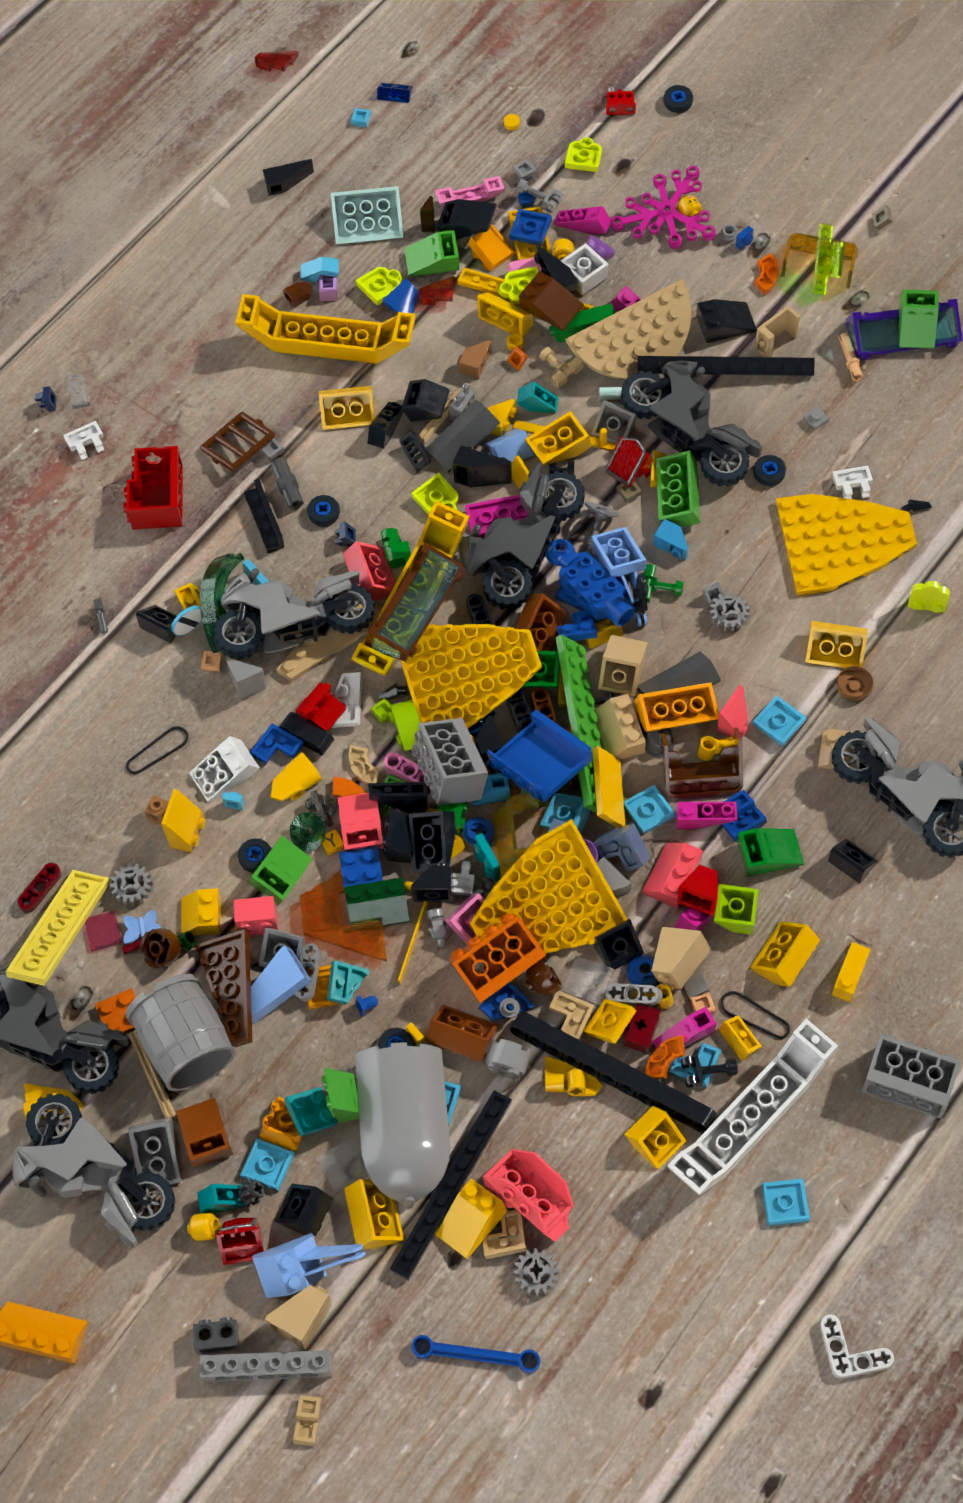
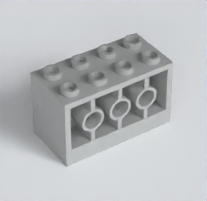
M463 718L419 723L418 730L415 732L412 754L417 758L418 767L422 770L425 783L429 785L431 796L435 799L437 805L481 800L488 771Z
M880 1034L861 1092L942 1119L949 1103L961 1061L956 1060L952 1055H941L931 1048L923 1049L917 1047L913 1042H902L896 1040L892 1035Z

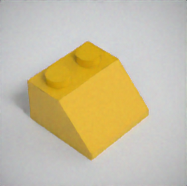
M218 888L198 889L181 898V933L188 931L193 935L221 934V896Z
M652 1106L624 1134L634 1149L656 1169H659L686 1142V1139L667 1112L655 1106Z

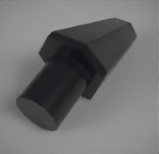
M911 499L908 500V504L902 506V510L906 512L932 508L929 502Z
M397 683L379 694V701L384 698L395 697L397 694H407V686H397Z

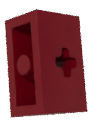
M637 1003L636 1012L631 1019L630 1027L625 1028L622 1039H625V1047L648 1054L660 1019L661 1010Z

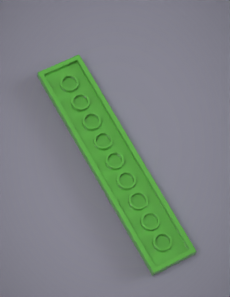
M561 634L556 637L571 732L572 735L591 747L592 751L596 746L601 747L600 732L597 727L598 719L594 712L595 701L591 692L592 684L589 680V667L585 657L586 650L584 646ZM592 760L578 774L584 807L597 813Z

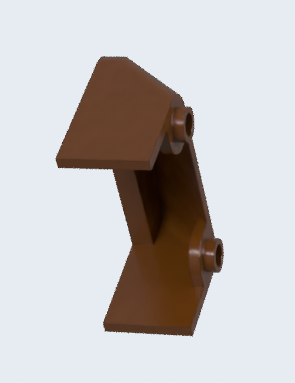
M734 728L735 745L726 746L720 751V761L682 764L681 756L677 751H668L665 733H662V764L665 789L668 796L671 798H686L740 792L743 788V749L739 729Z

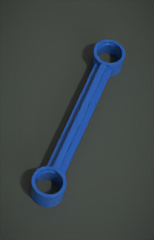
M419 1335L412 1341V1351L418 1359H427L431 1355L509 1365L520 1367L526 1374L535 1373L540 1367V1357L536 1351L531 1349L518 1354L432 1342L426 1335ZM421 1340H426L430 1343V1350L428 1353L421 1355L416 1352L415 1345ZM530 1354L534 1355L537 1358V1365L532 1369L525 1368L521 1362L523 1357Z

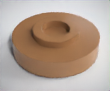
M850 666L843 669L838 675L837 690L845 699L861 701L866 699L872 692L873 677L865 668Z

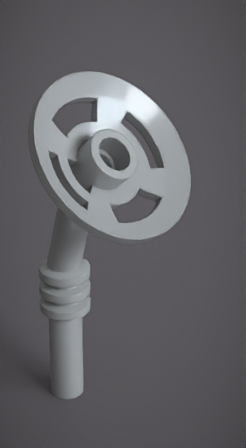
M585 502V506L595 513L593 528L585 545L586 552L592 556L591 536L599 533L602 520H605V517H617L620 513L597 503Z

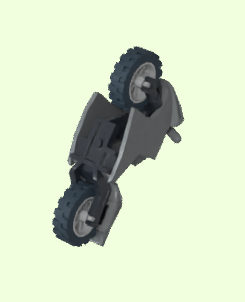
M673 361L666 363L661 369L665 379H661L660 375H654L650 371H647V373L639 371L637 374H631L630 378H626L621 390V404L624 405V409L635 413L638 419H651L653 416L654 418L660 416L648 423V429L674 450L680 453L690 450L696 461H700V469L704 473L703 476L706 479L708 478L712 484L716 483L717 486L726 485V487L731 486V484H738L739 480H743L745 474H747L750 462L749 455L756 458L760 457L762 446L757 440L749 437L744 429L737 427L735 424H727L712 429L709 427L710 393L699 384L700 377L705 372V368L699 367L696 370L697 362ZM635 389L638 394H632L633 390ZM729 466L735 467V469L731 471Z
M538 462L535 468H531L527 482L524 481L519 489L521 492L520 503L527 512V517L515 521L511 517L494 520L486 530L485 539L478 538L481 526L476 524L470 536L460 541L458 554L467 575L474 577L484 573L483 593L486 595L487 601H491L493 606H498L503 610L505 608H508V610H512L514 607L519 608L523 602L526 603L529 595H531L532 582L544 561L547 546L556 540L560 533L559 526L561 521L573 518L583 507L585 498L584 486L581 485L582 482L580 479H576L574 474L570 475L566 471H563V473L554 471L553 474L541 475V463ZM549 490L553 492L552 495H548ZM572 491L574 497L568 496L566 494ZM564 500H569L571 502L566 505ZM520 580L521 586L513 583ZM496 588H501V593L496 591ZM514 588L518 589L519 591L514 594L512 590Z
M10 965L0 969V984L3 987L0 991V1048L12 1054L30 1059L33 1063L37 1062L43 1065L45 1069H51L55 1072L64 1070L69 1084L75 1090L81 1091V1093L96 1094V1092H103L106 1090V1087H110L113 1084V1080L117 1078L119 1070L118 1057L113 1046H127L129 1042L127 1037H125L126 1034L117 1029L115 1031L108 1029V1026L103 1022L97 1021L95 1023L91 1020H86L66 1032L61 1025L58 1002L53 992L49 991L46 985H38L7 977L6 970ZM101 1057H104L106 1060V1063L97 1062ZM105 1068V1071L100 1075L99 1069ZM86 1072V1078L80 1077L79 1073ZM91 1073L97 1075V1078L90 1079Z

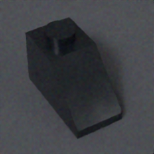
M492 715L487 717L476 736L475 746L483 762L489 760L488 750L495 754L503 747Z

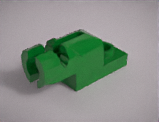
M396 528L382 530L381 537L387 564L392 569L399 567L404 569L411 556L409 542H402Z

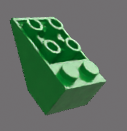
M756 828L738 832L737 844L747 877L804 865L794 829Z

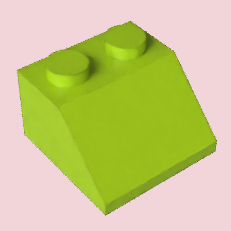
M719 884L714 922L731 932L753 935L759 889Z

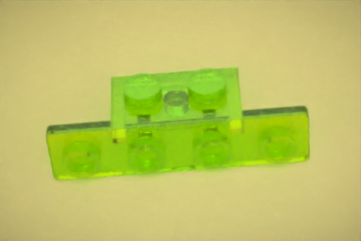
M825 223L819 224L814 280L812 284V293L821 296L826 294L827 278H841L845 248L844 242H831L833 226Z

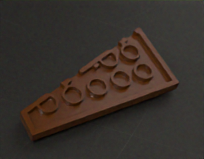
M243 929L195 945L196 951L199 952L201 957L200 962L205 968L206 978L212 995L219 1006V1014L223 1017L227 1036L231 1045L235 1048L253 1042L249 931Z

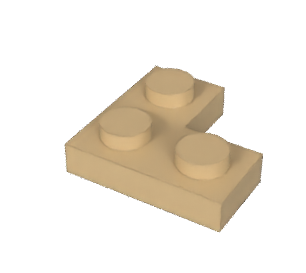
M558 991L549 1006V1010L565 1016L566 1020L561 1030L580 1040L594 1010V1005Z
M517 1210L507 1211L501 1218L502 1233L487 1235L483 1240L484 1256L486 1259L525 1252L527 1250L524 1220Z

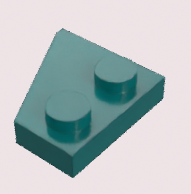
M336 960L331 962L327 1000L343 1005L349 1003L354 992L360 987V983L369 974V969Z

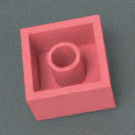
M274 896L234 900V918L237 931L245 929L249 931V938H252L254 935L264 936L266 927L279 930L278 910Z

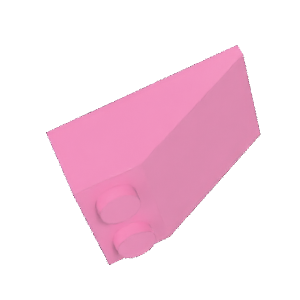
M479 893L471 894L444 920L466 944L471 938L476 936L469 922L484 902Z

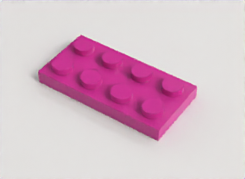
M520 494L465 505L466 515L470 516L468 521L470 531L472 532L476 524L481 526L478 538L485 537L487 528L496 519L511 517L515 521L526 518L528 515L520 503Z

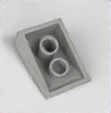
M172 1117L131 1125L128 1133L137 1176L139 1173L148 1174L150 1172L157 1176H162L169 1184L182 1182Z

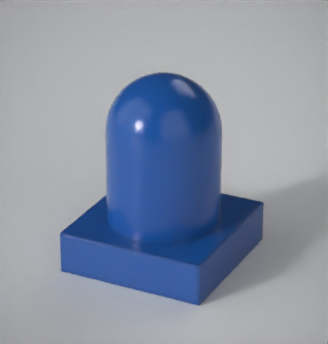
M361 995L356 997L355 1005L361 1017L366 1016L367 1010L378 1005V999L375 996H369L362 999Z

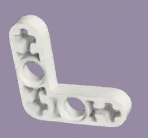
M832 1314L822 1318L820 1330L831 1371L835 1377L845 1379L886 1370L891 1367L894 1362V1355L887 1348L849 1355L839 1319ZM827 1320L836 1324L833 1327L834 1335L838 1333L839 1336L827 1338V1336L831 1335L830 1328L824 1326L827 1324ZM832 1341L841 1343L842 1350L840 1352L831 1350L830 1343ZM882 1353L885 1357H889L886 1364L883 1361H877L875 1363L876 1367H873V1360L879 1359ZM844 1354L845 1357L841 1358L842 1365L847 1366L844 1373L836 1369L839 1361L838 1358L833 1360V1357H840ZM866 1358L869 1362L868 1368H859L857 1366V1359Z

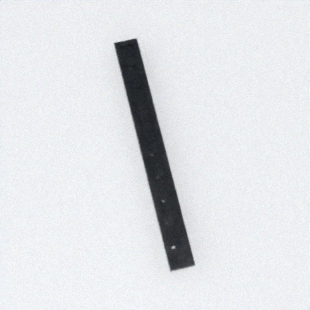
M637 356V373L639 371H644V373L650 371L652 374H663L661 370L663 366L673 361L697 362L696 370L699 367L705 368V372L702 375L814 376L815 358Z
M495 1090L492 1092L390 1267V1271L409 1281L457 1194L463 1188L511 1105L512 1099Z

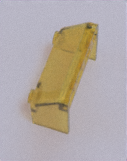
M794 233L789 236L781 276L785 277L791 250L850 260L851 265L846 288L850 289L858 254V246L855 243L803 233Z
M529 792L517 794L510 797L493 812L492 820L501 878L528 849H517L513 815L523 813L528 809L550 806L548 799L543 803L538 798H533Z

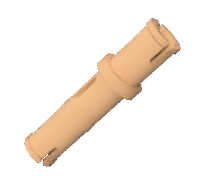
M842 333L838 336L846 359V367L851 373L852 380L859 381L863 378L859 366L860 361L856 358L849 334Z

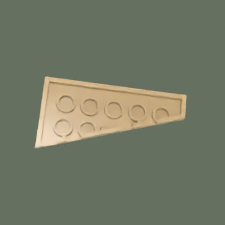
M359 604V605L356 607V608H362V609H363V607H362L361 604ZM374 608L373 621L369 622V626L366 629L363 628L361 632L356 631L354 634H349V632L341 633L340 630H334L331 627L326 636L317 638L318 641L314 642L312 640L296 646L276 669L277 673L293 682L309 672L316 664L323 663L327 660V657L334 653L337 654L359 640V637L367 633L372 625H374L381 611Z

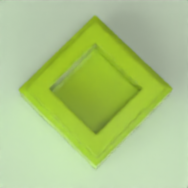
M384 698L373 706L370 711L384 724L389 720L388 712H391V704Z

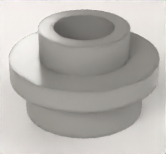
M728 224L721 229L720 235L726 241H733L737 238L738 231L735 226Z
M506 998L501 1002L499 1010L505 1018H514L518 1015L520 1006L515 999ZM507 1005H512V1006H513V1010H512V1011L507 1010L506 1006H507Z

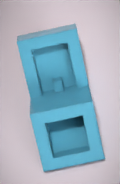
M319 257L300 266L301 281L317 283L320 275L337 277L339 274V259Z

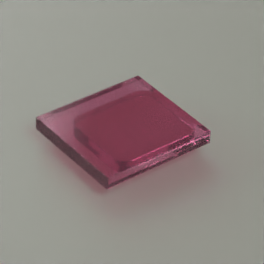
M115 910L88 917L85 926L92 952L122 944Z

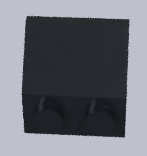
M444 863L430 866L411 885L414 902L454 901V878L451 866Z
M292 1183L274 1221L304 1235L312 1233L313 1236H316L322 1227V1222L327 1212L330 1210L333 1197L316 1186Z

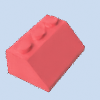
M356 541L343 553L349 572L359 571L360 584L358 586L361 589L362 587L365 588L367 593L371 594L372 600L376 601L389 597L396 581L390 566L386 562L383 547Z
M666 843L642 890V894L678 909L680 905L677 903L679 887L696 867L700 865L703 850L687 843Z

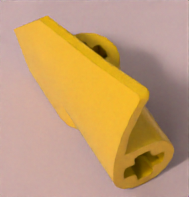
M303 752L297 755L273 779L271 799L283 802L290 798L291 801H295L304 795L305 789L312 787L322 780L317 769Z
M545 1056V1093L567 1092L571 1096H595L603 1087L595 1077L566 1062Z
M24 1083L26 1102L23 1104L26 1121L27 1112L31 1110V1105L38 1102L37 1099L40 1097H47L46 1095L62 1094L65 1097H70L72 1101L76 1102L80 1111L84 1107V1104L69 1090ZM58 1109L57 1116H61L65 1111Z

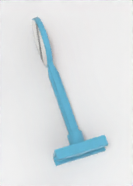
M249 559L242 562L243 573L248 577L251 571L257 567ZM259 571L255 579V585L269 582ZM223 594L202 608L191 606L183 610L174 619L171 625L172 632L177 636H181L192 631L200 623L204 614L221 605Z

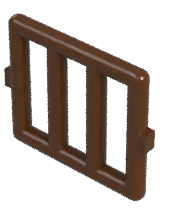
M240 412L200 446V450L210 456L214 463H220L234 472L275 437V432L264 426L261 420H255L246 413ZM244 420L266 436L257 441L236 427V425ZM231 431L253 447L244 452L223 438V436ZM215 442H218L240 458L231 463L210 449V447Z

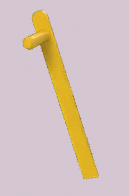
M515 420L513 429L517 428L535 433L545 426ZM605 428L600 429V438L589 436L594 447L613 451L616 444L607 441V430Z
M405 882L404 888L411 890L413 882ZM424 902L398 978L400 985L429 902Z

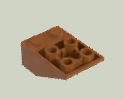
M215 1098L176 1111L193 1168L233 1155Z

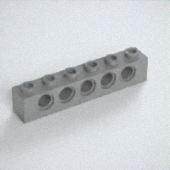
M330 1350L200 1355V1379L203 1383L332 1377V1354Z

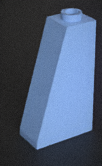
M283 946L251 986L253 1024L311 982L292 949Z

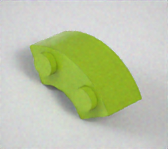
M407 700L390 705L391 712H388L390 722L395 724L398 735H396L398 746H402L404 751L412 749L415 743V732H417L420 723L413 701Z

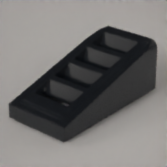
M410 431L399 440L416 472L421 471L431 463L420 434Z

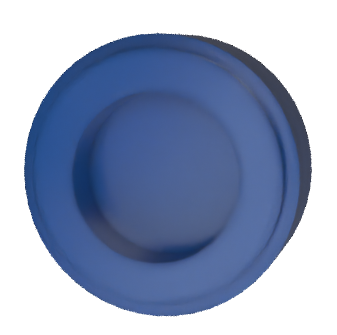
M527 192L519 193L518 203L522 207H530L535 203V196Z

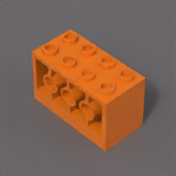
M514 912L512 914L506 913L500 918L501 922L497 925H489L483 930L484 934L479 938L474 936L467 942L468 945L462 950L458 948L450 954L452 957L449 958V961L480 1003L546 956L523 921ZM511 938L515 939L512 946L508 945ZM494 950L499 951L495 958L491 957ZM476 963H482L480 969H474Z

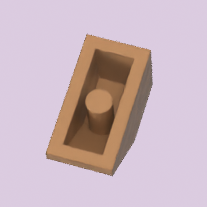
M487 340L466 348L463 355H460L457 361L459 373L479 379L492 352L491 341Z

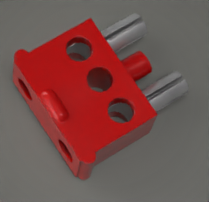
M627 86L625 91L621 89L614 91V87H612L611 92V87L608 88L606 115L636 113L634 93L631 91L630 86H628V91Z

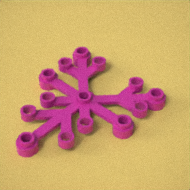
M694 165L689 166L686 170V177L682 182L679 170L676 169L671 172V179L674 181L676 192L670 201H668L665 189L667 184L665 175H655L653 177V186L659 190L662 203L653 199L650 193H644L642 195V203L656 208V210H649L636 203L633 197H627L625 199V206L628 209L639 212V214L623 218L615 216L611 219V228L618 232L623 230L626 224L642 221L638 227L633 229V237L640 239L652 218L658 217L655 223L650 224V233L653 235L658 234L660 227L666 220L670 233L668 239L669 246L672 249H679L682 246V237L677 234L673 220L675 218L685 224L688 241L693 242L697 239V232L694 229L702 233L704 240L712 241L716 236L715 228L699 223L709 221L710 213L703 210L700 212V215L687 217L677 212L675 207L683 194L700 192L702 190V183L698 181L700 177L699 168Z

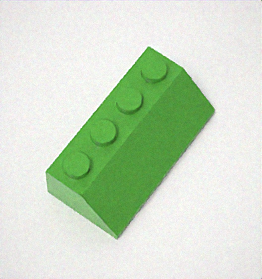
M691 451L656 458L659 522H663L666 519L681 527L701 523L697 461Z

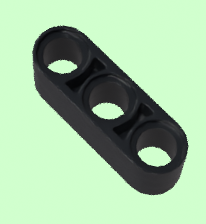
M289 712L279 725L281 729L302 740L303 746L319 755H324L335 740L330 733L293 712Z

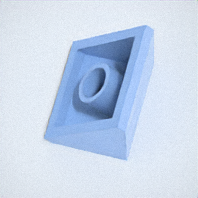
M517 428L485 444L492 455L500 458L504 457L512 462L516 456H520L522 461L535 456L533 450L525 441L527 438L526 432Z

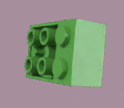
M454 230L436 232L404 248L409 277L460 270Z
M903 289L899 296V348H935L939 291Z
M281 836L247 882L267 897L274 896L275 903L279 905L294 887L313 858Z
M325 1068L322 1082L328 1093V1096H325L326 1103L333 1118H337L339 1123L359 1119L358 1091L354 1074Z

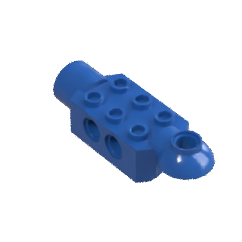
M556 539L547 546L545 551L547 560L553 565L561 566L559 585L596 620L608 618L617 627H621L633 617L636 608L624 597L625 587L614 576L611 577L610 573L588 552L576 553L572 543L565 539Z

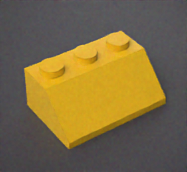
M489 292L478 294V318L510 334H519L523 338L533 326V315Z
M372 386L319 391L323 430L370 425L375 419Z
M811 621L805 663L840 668L850 666L862 667L868 629Z
M780 921L750 966V969L776 985L790 987L801 969L805 966L812 952L816 949L820 939L806 924Z
M359 1179L344 1188L356 1244H362V1249H375L404 1241L395 1200L383 1194L372 1180Z

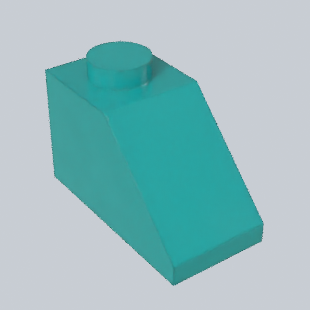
M533 381L518 389L517 404L529 412L556 413L558 397Z
M211 1184L197 1192L200 1213H220L248 1206L240 1200L238 1195V1188L243 1185Z

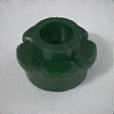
M186 931L178 935L181 949L188 951L196 944L192 933Z

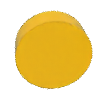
M516 114L506 115L504 127L510 131L517 130L520 127V117Z
M519 334L509 335L506 340L507 348L512 351L517 346L521 350L524 346L523 337Z

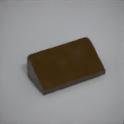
M432 196L428 197L420 209L422 232H434L435 230Z

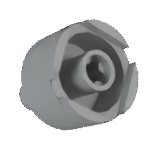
M493 1039L485 1064L492 1073L500 1074L505 1072L508 1073L509 1078L520 1080V1077L525 1075L532 1051L528 1048L524 1051L521 1049L522 1045L509 1040L500 1039L497 1042L496 1039Z

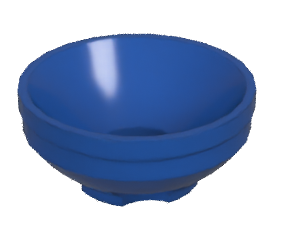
M640 955L629 963L627 979L630 984L652 985L655 987L659 985L652 971L648 974H643L639 970L643 964L649 965L652 970L654 957Z

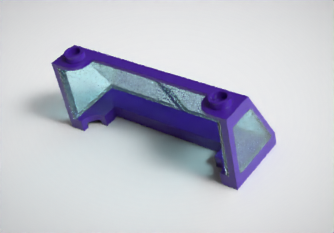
M950 299L944 303L939 302L935 347L947 345V348H953L963 341L957 299ZM899 309L874 313L864 312L862 315L861 312H853L846 318L848 334L856 358L860 357V360L870 359L872 355L923 349L899 348Z

